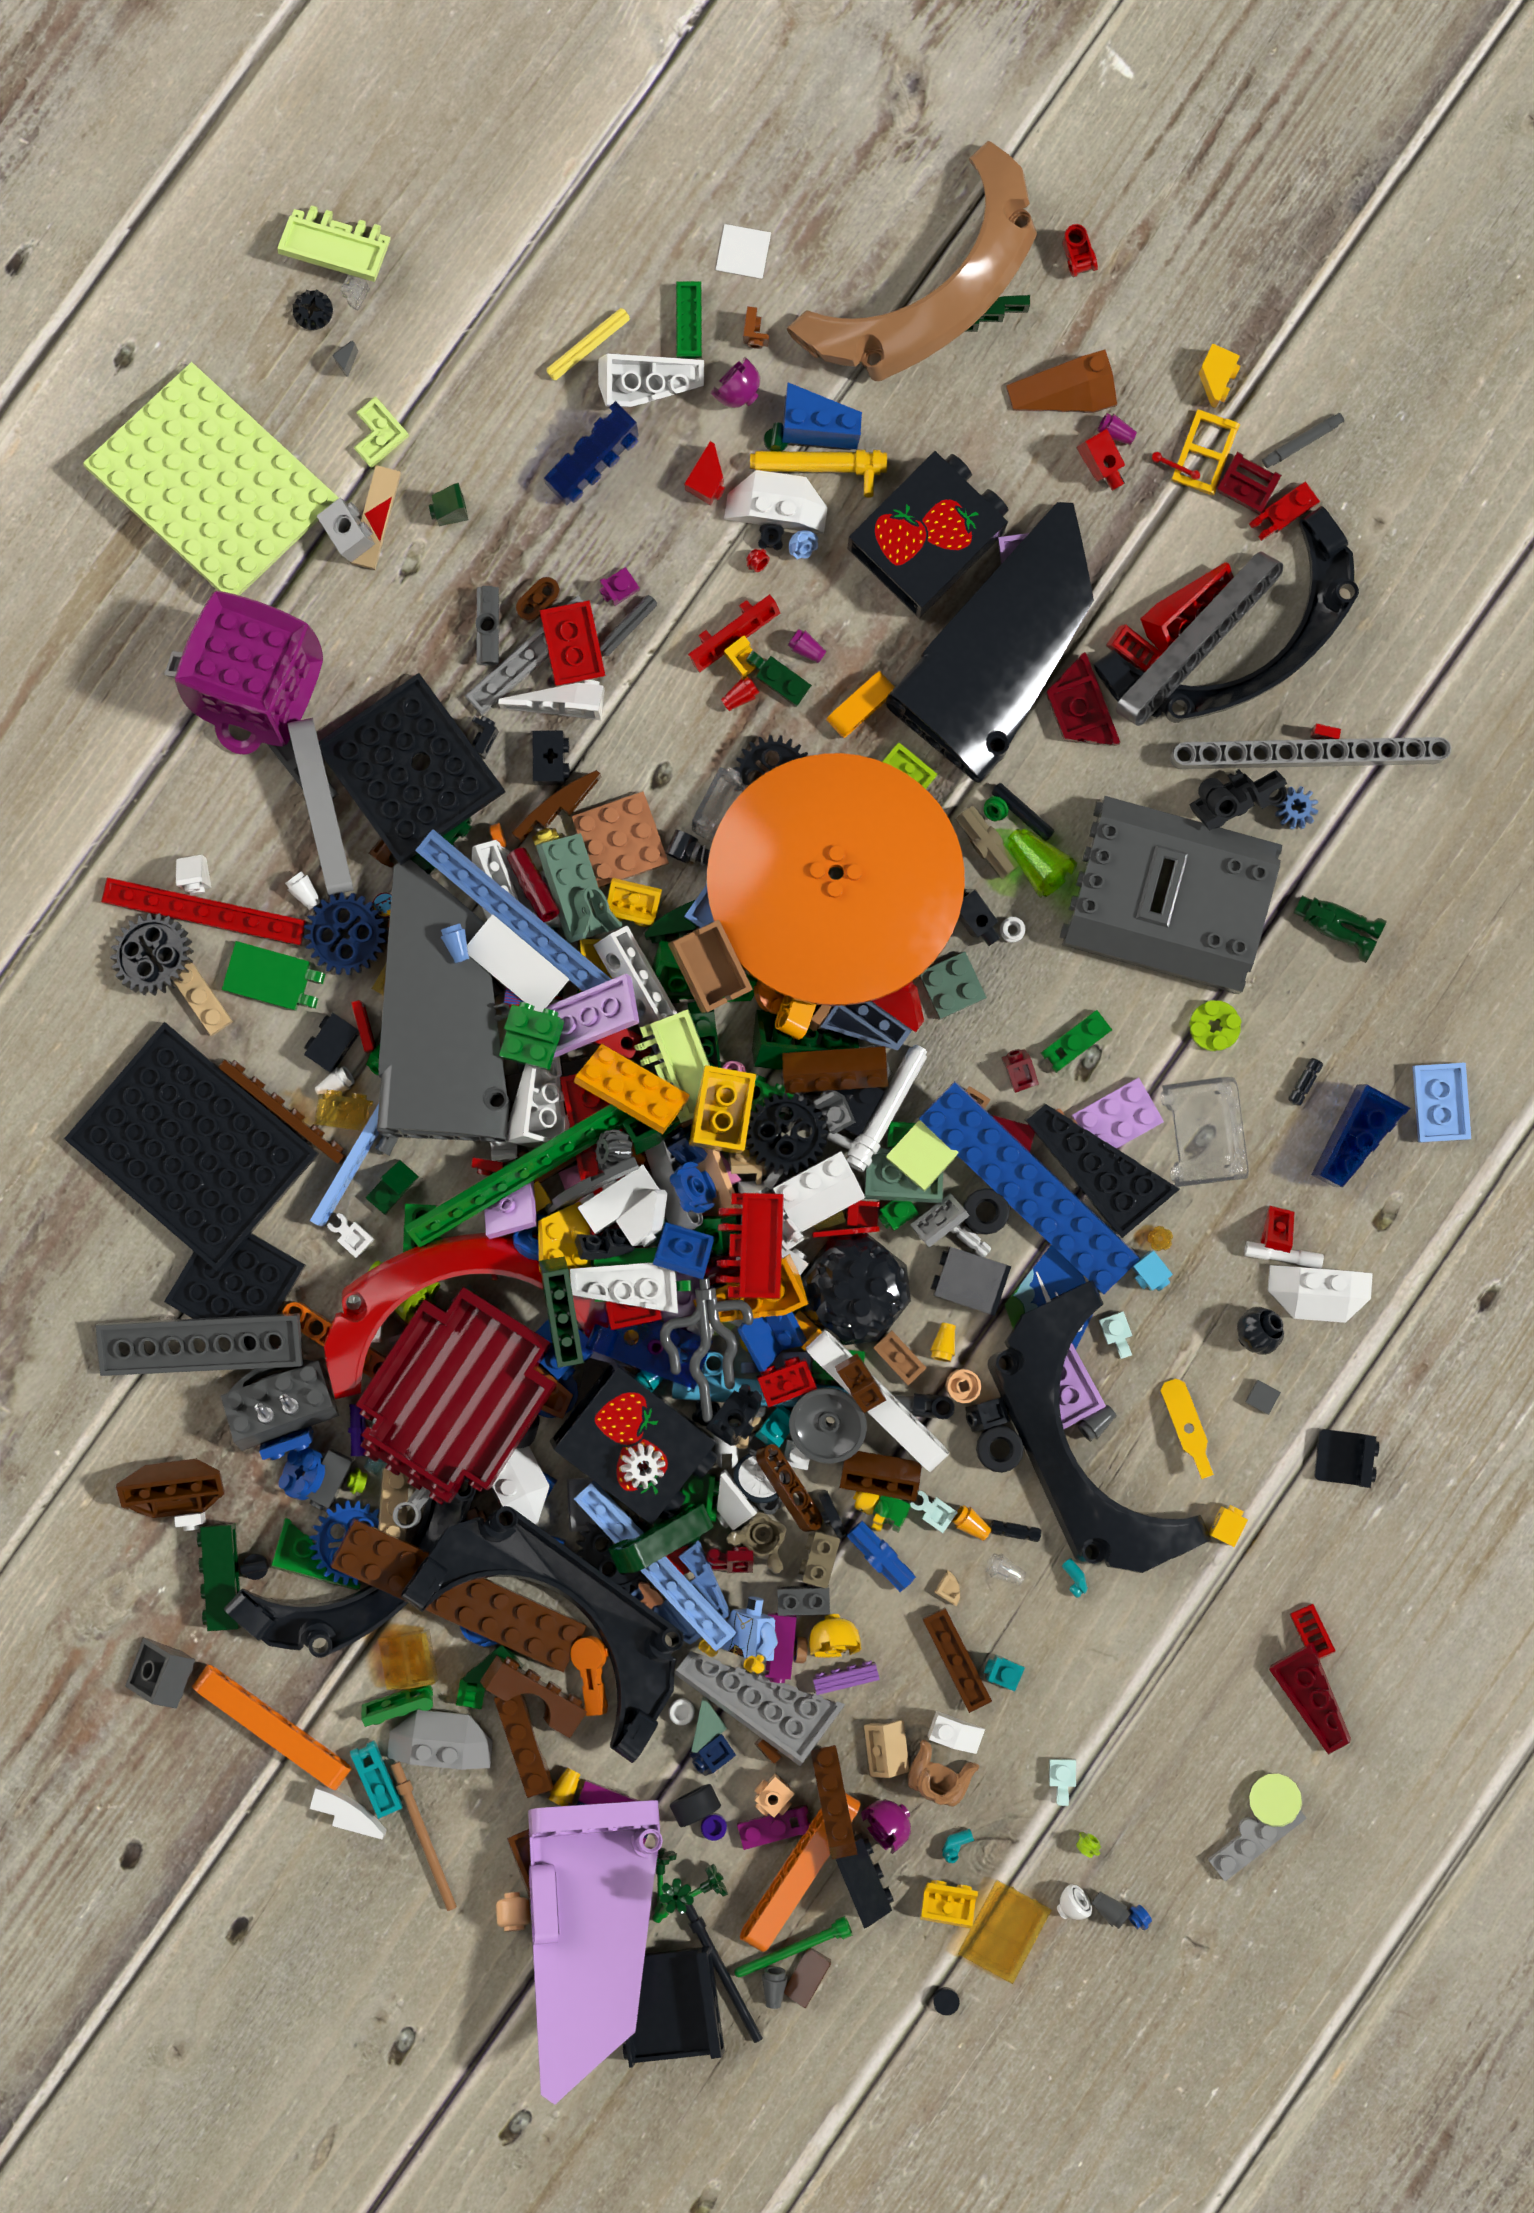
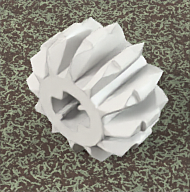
M639 1443L637 1452L632 1447L628 1448L631 1457L622 1456V1460L628 1464L620 1466V1470L627 1472L624 1479L626 1482L632 1480L633 1487L636 1488L641 1481L643 1488L647 1489L649 1480L654 1485L658 1483L654 1477L655 1475L663 1477V1471L658 1468L664 1467L665 1462L664 1460H658L662 1454L660 1451L653 1453L654 1447L652 1445H648L644 1451L642 1443ZM643 1461H646L648 1468L646 1470L642 1468L643 1471H640L637 1466L638 1463L641 1462L643 1464Z

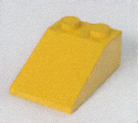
M704 1066L693 1116L690 1146L737 1154L745 1151L756 1074Z

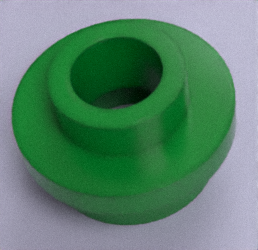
M992 796L986 800L984 814L989 820L1000 821L1008 815L1009 809L1003 799Z

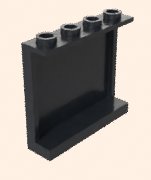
M711 1946L645 1954L636 2030L625 2041L626 2044H623V2056L625 2060H628L629 2068H633L635 2063L704 2055H711V2059L723 2056L725 2046Z

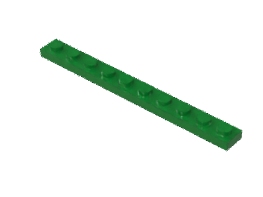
M611 1104L407 1224L405 1226L407 1233L419 1248L596 1144L601 1133L610 1130H620L623 1128L622 1122L632 1118V1116Z

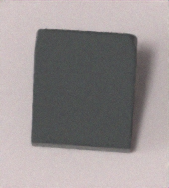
M350 341L333 354L336 364L346 377L349 375L358 354L354 341Z

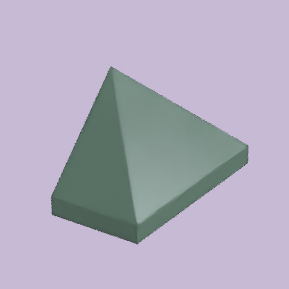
M702 1697L691 1752L695 1753L727 1729L706 1697Z

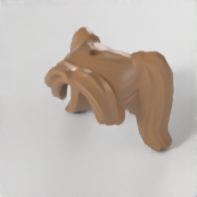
M922 1740L920 1742V1751L908 1773V1785L911 1789L919 1791L927 1800L936 1804L954 1807L963 1799L974 1773L979 1769V1765L975 1762H968L959 1773H956L939 1763L930 1762L932 1755L931 1744L926 1740Z

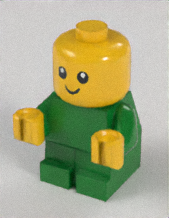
M856 1491L853 1497L856 1500L854 1506L857 1510L867 1515H874L871 1528L878 1532L881 1531L884 1523H888L892 1526L893 1531L899 1533L911 1508L910 1504L898 1498Z

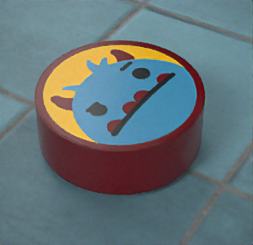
M380 893L373 900V911L381 910V913L378 915L380 918H390L392 897L390 893Z

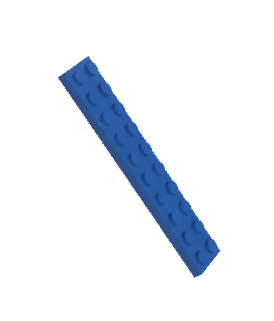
M956 1081L919 1117V1120L951 1150H957L959 1152L957 1156L996 1193L1002 1195L1008 1204L1089 1281L1093 1280L1096 1288L1103 1294L1140 1260L1139 1255Z

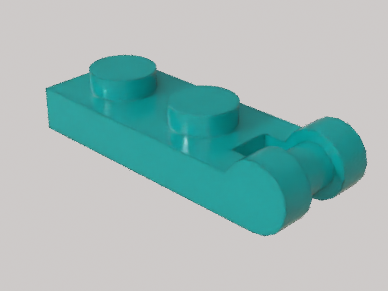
M375 1740L367 1743V1746L362 1749L355 1748L351 1750V1758L377 1818L380 1819L402 1809L403 1805ZM371 1756L373 1763L365 1766L363 1759Z

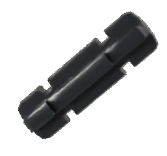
M1311 1058L1306 1066L1307 1070L1303 1071L1294 1087L1296 1090L1290 1094L1288 1100L1294 1105H1302L1305 1099L1304 1095L1308 1094L1317 1078L1316 1073L1321 1071L1323 1063L1318 1059Z
M993 1520L991 1523V1533L1001 1536V1534H1004L1006 1537L1023 1540L1028 1538L1029 1541L1039 1542L1041 1538V1529L1037 1527L1027 1528L1028 1526L1009 1522L1004 1524L1003 1521Z

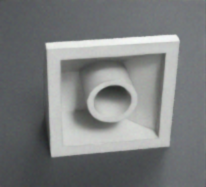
M724 1469L720 1476L717 1503L719 1515L716 1517L725 1528L730 1526L734 1530L757 1514V1508L740 1491L736 1483H734V1479Z

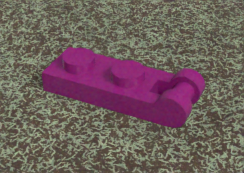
M807 1805L790 1808L783 1815L778 1813L775 1818L769 1814L768 1816H761L737 1823L743 1849L746 1850L793 1836L804 1835L811 1824L807 1817L809 1813ZM797 1817L799 1825L791 1827L790 1818Z

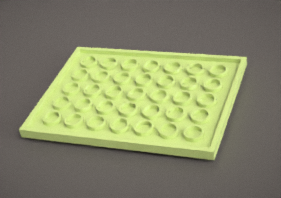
M192 362L83 462L84 467L215 589L239 596L319 520L317 518L319 513L339 499L338 496Z

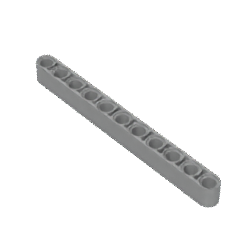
M1442 737L1184 742L1174 748L1170 755V761L1177 769L1422 765L1442 762L1450 755L1451 744ZM1433 745H1438L1442 749V756L1434 755L1432 752ZM1382 746L1390 748L1392 752L1391 757L1383 756L1381 753ZM1407 746L1415 747L1417 750L1416 757L1408 755L1406 751ZM1356 747H1362L1366 750V758L1357 756ZM1305 748H1312L1315 751V759L1306 757ZM1330 748H1338L1341 751V758L1332 757ZM1254 749L1263 750L1265 759H1256L1253 753ZM1279 749H1287L1291 755L1290 759L1281 758ZM1180 750L1186 751L1189 754V761L1183 762L1179 760L1177 752ZM1204 750H1210L1214 753L1215 758L1213 761L1204 759L1202 754ZM1228 750H1237L1240 754V759L1237 761L1230 759Z

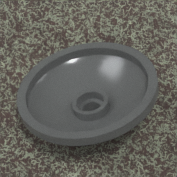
M818 1388L806 1393L797 1401L790 1415L789 1429L794 1444L805 1456L817 1462L832 1464L849 1459L860 1449L866 1437L867 1421L865 1413L851 1395L835 1388ZM832 1417L834 1418L835 1422L828 1423L826 1418Z

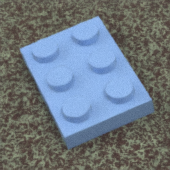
M1466 1063L1412 1066L1418 1143L1471 1139Z

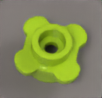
M356 1468L354 1473L350 1472L347 1481V1487L350 1488V1493L354 1495L356 1492H363L367 1481V1473L361 1472L359 1468Z
M1080 1832V1838L1076 1843L1078 1850L1089 1858H1092L1094 1855L1099 1856L1101 1854L1099 1851L1101 1848L1099 1840L1092 1834Z

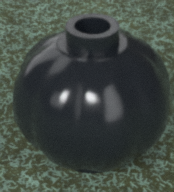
M1252 1307L1240 1317L1237 1323L1238 1340L1243 1347L1252 1353L1259 1355L1270 1354L1283 1341V1321L1278 1314L1270 1309Z

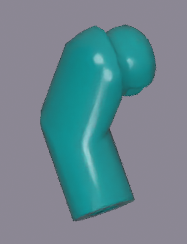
M970 1828L947 1837L942 1849V1856L946 1862L955 1863L959 1858L958 1853L961 1845L974 1841Z

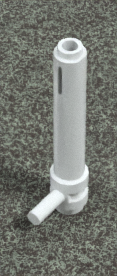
M913 1045L912 1048L908 1049L864 1130L854 1141L838 1133H829L827 1140L849 1150L846 1156L848 1157L847 1162L850 1167L864 1172L865 1168H868L872 1163V1155L877 1154L881 1139L927 1059V1051L921 1046Z

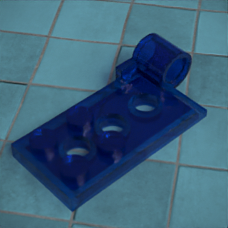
M654 1321L611 1330L610 1323L608 1328L594 1324L585 1347L586 1349L695 1390L697 1383L691 1376L689 1366L693 1353L701 1344V1336L680 1328H675L671 1331L670 1339L676 1348L684 1349L687 1352V1360L680 1364L681 1372L674 1375L670 1369L669 1355L664 1348L657 1355L651 1354L648 1350V1345L652 1340H660V1330L664 1322ZM633 1330L638 1333L639 1340L635 1345H627L625 1343L624 1335L626 1332ZM709 1351L700 1362L701 1372L703 1370Z

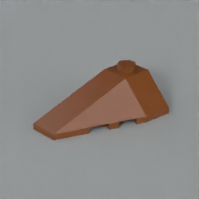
M1106 349L1078 357L1006 385L1014 411L1060 410L1061 412L1084 411V413H1094L1117 406L1114 377Z

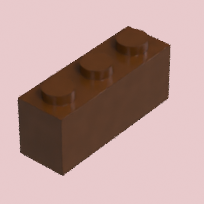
M857 1451L852 1457L843 1461L839 1488L916 1502L922 1465L918 1461Z

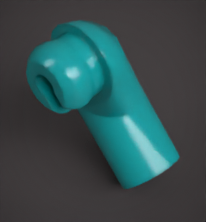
M1070 1558L1063 1563L1062 1568L1075 1582V1584L1070 1586L1069 1590L1076 1598H1079L1083 1593L1087 1592L1086 1578L1084 1572Z

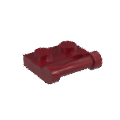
M1237 451L1216 492L1260 515L1282 475L1276 471L1272 473L1243 457L1244 454ZM1239 466L1269 482L1268 486L1266 487L1236 471L1237 467Z

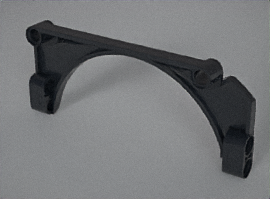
M1091 1280L1050 1299L1051 1301L1022 1314L1004 1342L1008 1349L993 1354L988 1360V1369L1000 1396L1003 1397L1010 1418L1019 1437L1022 1439L1025 1451L1076 1561L1080 1564H1095L1105 1560L1107 1567L1144 1573L1210 1541L1211 1536L1201 1515L1183 1519H1162L1134 1512L1115 1502L1097 1488L1087 1477L1070 1449L1060 1413L1059 1389L1061 1373L1070 1345L1087 1319L1104 1304L1094 1281ZM1000 1357L1006 1361L1005 1370L999 1366ZM1087 1546H1089L1092 1549V1556L1090 1559L1087 1558L1085 1554V1549Z
M504 1506L492 1512L486 1522L479 1516L446 1528L428 1556L420 1564L400 1597L423 1612L443 1593L465 1582L488 1577H514L541 1584L568 1599L589 1619L606 1648H608L617 1688L616 1721L610 1748L629 1762H635L658 1726V1721L656 1720L674 1691L676 1659L671 1654L683 1646L684 1636L682 1632L510 1506ZM500 1514H502V1515H504V1516L506 1517V1519H507V1525H506V1526H504V1525H502V1524L500 1523V1521H499V1515H500ZM666 1635L672 1640L671 1647L665 1642Z

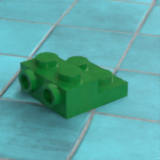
M520 1002L519 1006L512 1004L504 1027L507 1032L499 1056L550 1070L565 1021L558 1017V1012L544 1008L542 1013L535 1011V1006L525 1002Z

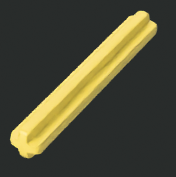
M623 308L617 310L547 368L548 375L553 380L560 378L627 323L630 319L628 313Z

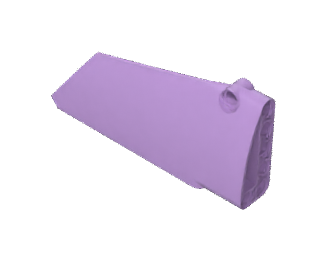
M658 1800L546 1807L528 1811L531 1855L529 1885L540 2093L554 2105L635 2033L657 1855L663 1842L662 1835L660 1834ZM646 1834L652 1835L655 1839V1845L652 1849L646 1848L643 1844V1838Z

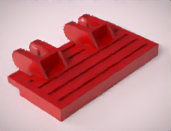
M732 1193L731 1205H743V1208H719L718 1214L722 1216H742V1225L722 1223L718 1224V1231L742 1232V1234H730L729 1252L730 1257H741V1260H717V1267L740 1268V1277L720 1275L716 1276V1283L740 1284V1287L728 1286V1298L780 1299L784 1194Z

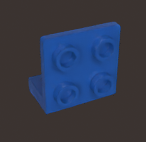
M793 1312L782 1316L754 1318L751 1325H746L743 1322L738 1327L740 1337L760 1372L765 1371L782 1350L803 1346L807 1341Z

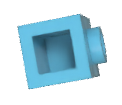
M1154 1250L1145 1254L1132 1267L1137 1274L1135 1277L1137 1283L1142 1289L1148 1288L1150 1291L1154 1289L1162 1290L1170 1283L1168 1278L1173 1275Z

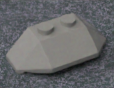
M418 1709L390 1731L387 1758L410 1765L450 1769L490 1768L493 1740L487 1736L469 1714L431 1710L422 1711Z

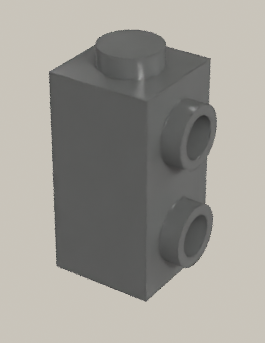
M334 1449L328 1450L327 1453H322L323 1458L320 1457L321 1464L325 1465L324 1479L320 1488L315 1493L310 1492L306 1496L310 1499L309 1503L312 1506L321 1510L324 1507H332L355 1461Z

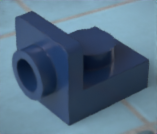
M692 1124L685 1128H677L670 1135L671 1141L667 1146V1150L681 1165L687 1162L698 1164L705 1160L707 1156L706 1151L702 1147L689 1145Z
M720 1734L697 1753L693 1752L690 1756L693 1759L692 1763L695 1769L704 1776L716 1772L734 1758L736 1754L724 1736Z

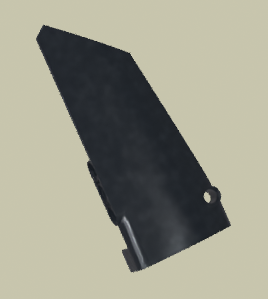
M1057 502L928 645L922 653L921 659L887 696L886 706L896 717L977 783H981L998 762L1004 759L1011 741L1094 601L1074 503ZM998 744L1002 747V751L995 752L991 749L990 745Z

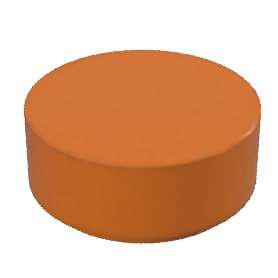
M500 823L490 825L489 830L492 840H497L504 848L507 847L506 838Z

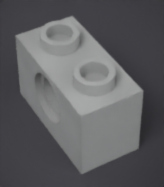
M339 498L319 513L317 518L340 554L352 562L375 545L370 537L373 532L364 521L361 522L358 518L360 512L352 502L348 504ZM351 525L350 529L347 532H345L347 526Z

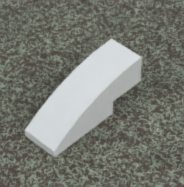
M319 1784L315 1788L310 1809L334 1815L332 1826L378 1839L384 1838L387 1831L386 1828L364 1806L351 1797Z

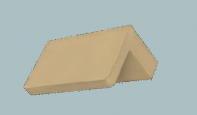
M897 1720L887 1724L870 1723L864 1725L870 1777L890 1778L909 1772L904 1721Z

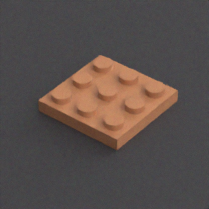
M644 791L572 816L577 834L581 833L598 888L610 885L612 878L625 880L669 864Z

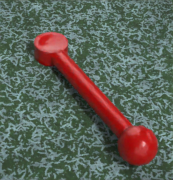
M1160 452L1152 454V460L1155 463L1162 462L1190 475L1193 480H1198L1201 476L1198 470H1189L1163 458Z

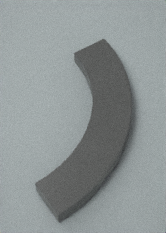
M632 1156L604 1169V1173L588 1177L552 1199V1204L546 1205L543 1210L544 1215L549 1216L571 1206L598 1188L638 1170L639 1167L635 1157Z

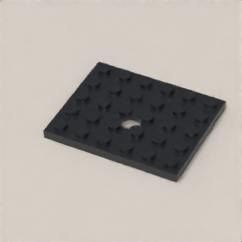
M420 673L319 741L323 758L400 865L418 854L415 850L433 829L439 835L444 836L505 793L502 785ZM419 753L430 757V765L423 771H417L411 766L412 758Z

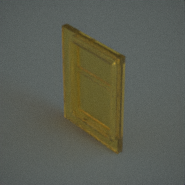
M996 1879L972 1928H970L961 1945L958 1955L1013 1984L1052 1909Z

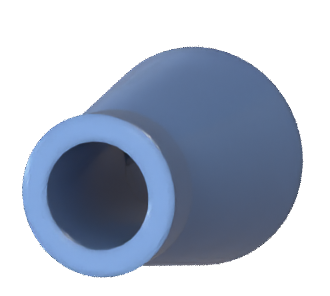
M461 924L442 929L443 936H441V939L453 957L454 962L459 963L470 959L465 929H462Z

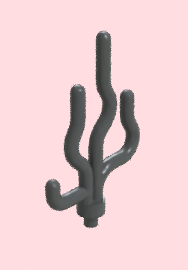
M709 1277L699 1279L700 1288L695 1289L697 1303L695 1312L690 1316L673 1318L664 1323L660 1330V1341L662 1347L669 1355L671 1372L677 1375L681 1372L680 1357L676 1346L670 1339V1333L675 1328L689 1327L699 1322L701 1344L690 1359L689 1369L691 1376L699 1386L703 1421L710 1423L713 1419L710 1389L707 1378L700 1370V1362L711 1347L710 1324L714 1331L723 1337L727 1343L722 1367L725 1387L731 1390L735 1387L733 1360L737 1353V1341L735 1335L720 1322L719 1312L740 1310L743 1315V1322L746 1325L753 1323V1313L751 1307L742 1300L717 1302L716 1287H710Z

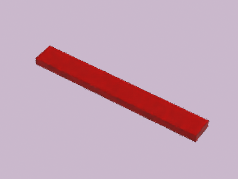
M108 877L101 900L105 904L156 915L160 913L165 917L170 916L174 919L299 946L302 945L305 932L304 926L307 923L306 920Z

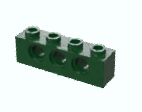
M565 1256L539 1261L557 1366L560 1368L584 1363L569 1269Z

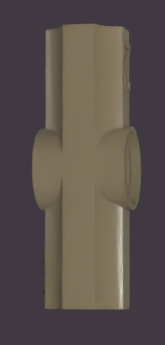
M973 805L955 819L971 839L970 843L981 858L988 861L1001 879L1007 877L1020 866L1004 846V841L999 833L985 822Z

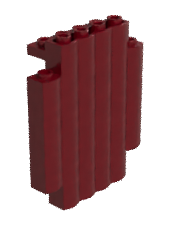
M462 1287L446 1313L424 1299L356 1404L357 1407L362 1409L359 1414L370 1421H373L374 1418L377 1419L372 1428L366 1427L361 1435L365 1438L360 1445L366 1450L364 1455L375 1462L381 1459L387 1463L385 1468L397 1476L400 1473L409 1477L407 1483L418 1490H421L422 1487L426 1488L431 1492L429 1497L440 1504L444 1501L451 1503L467 1477L470 1479L468 1484L481 1492L483 1488L490 1490L557 1385L536 1371L552 1343Z

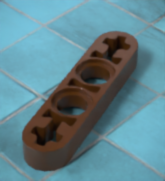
M774 1444L760 1447L756 1453L758 1465L798 1527L803 1532L818 1530L822 1525V1515L781 1450ZM780 1472H783L786 1477L785 1484L780 1481ZM794 1492L799 1497L798 1505H796L793 1500Z

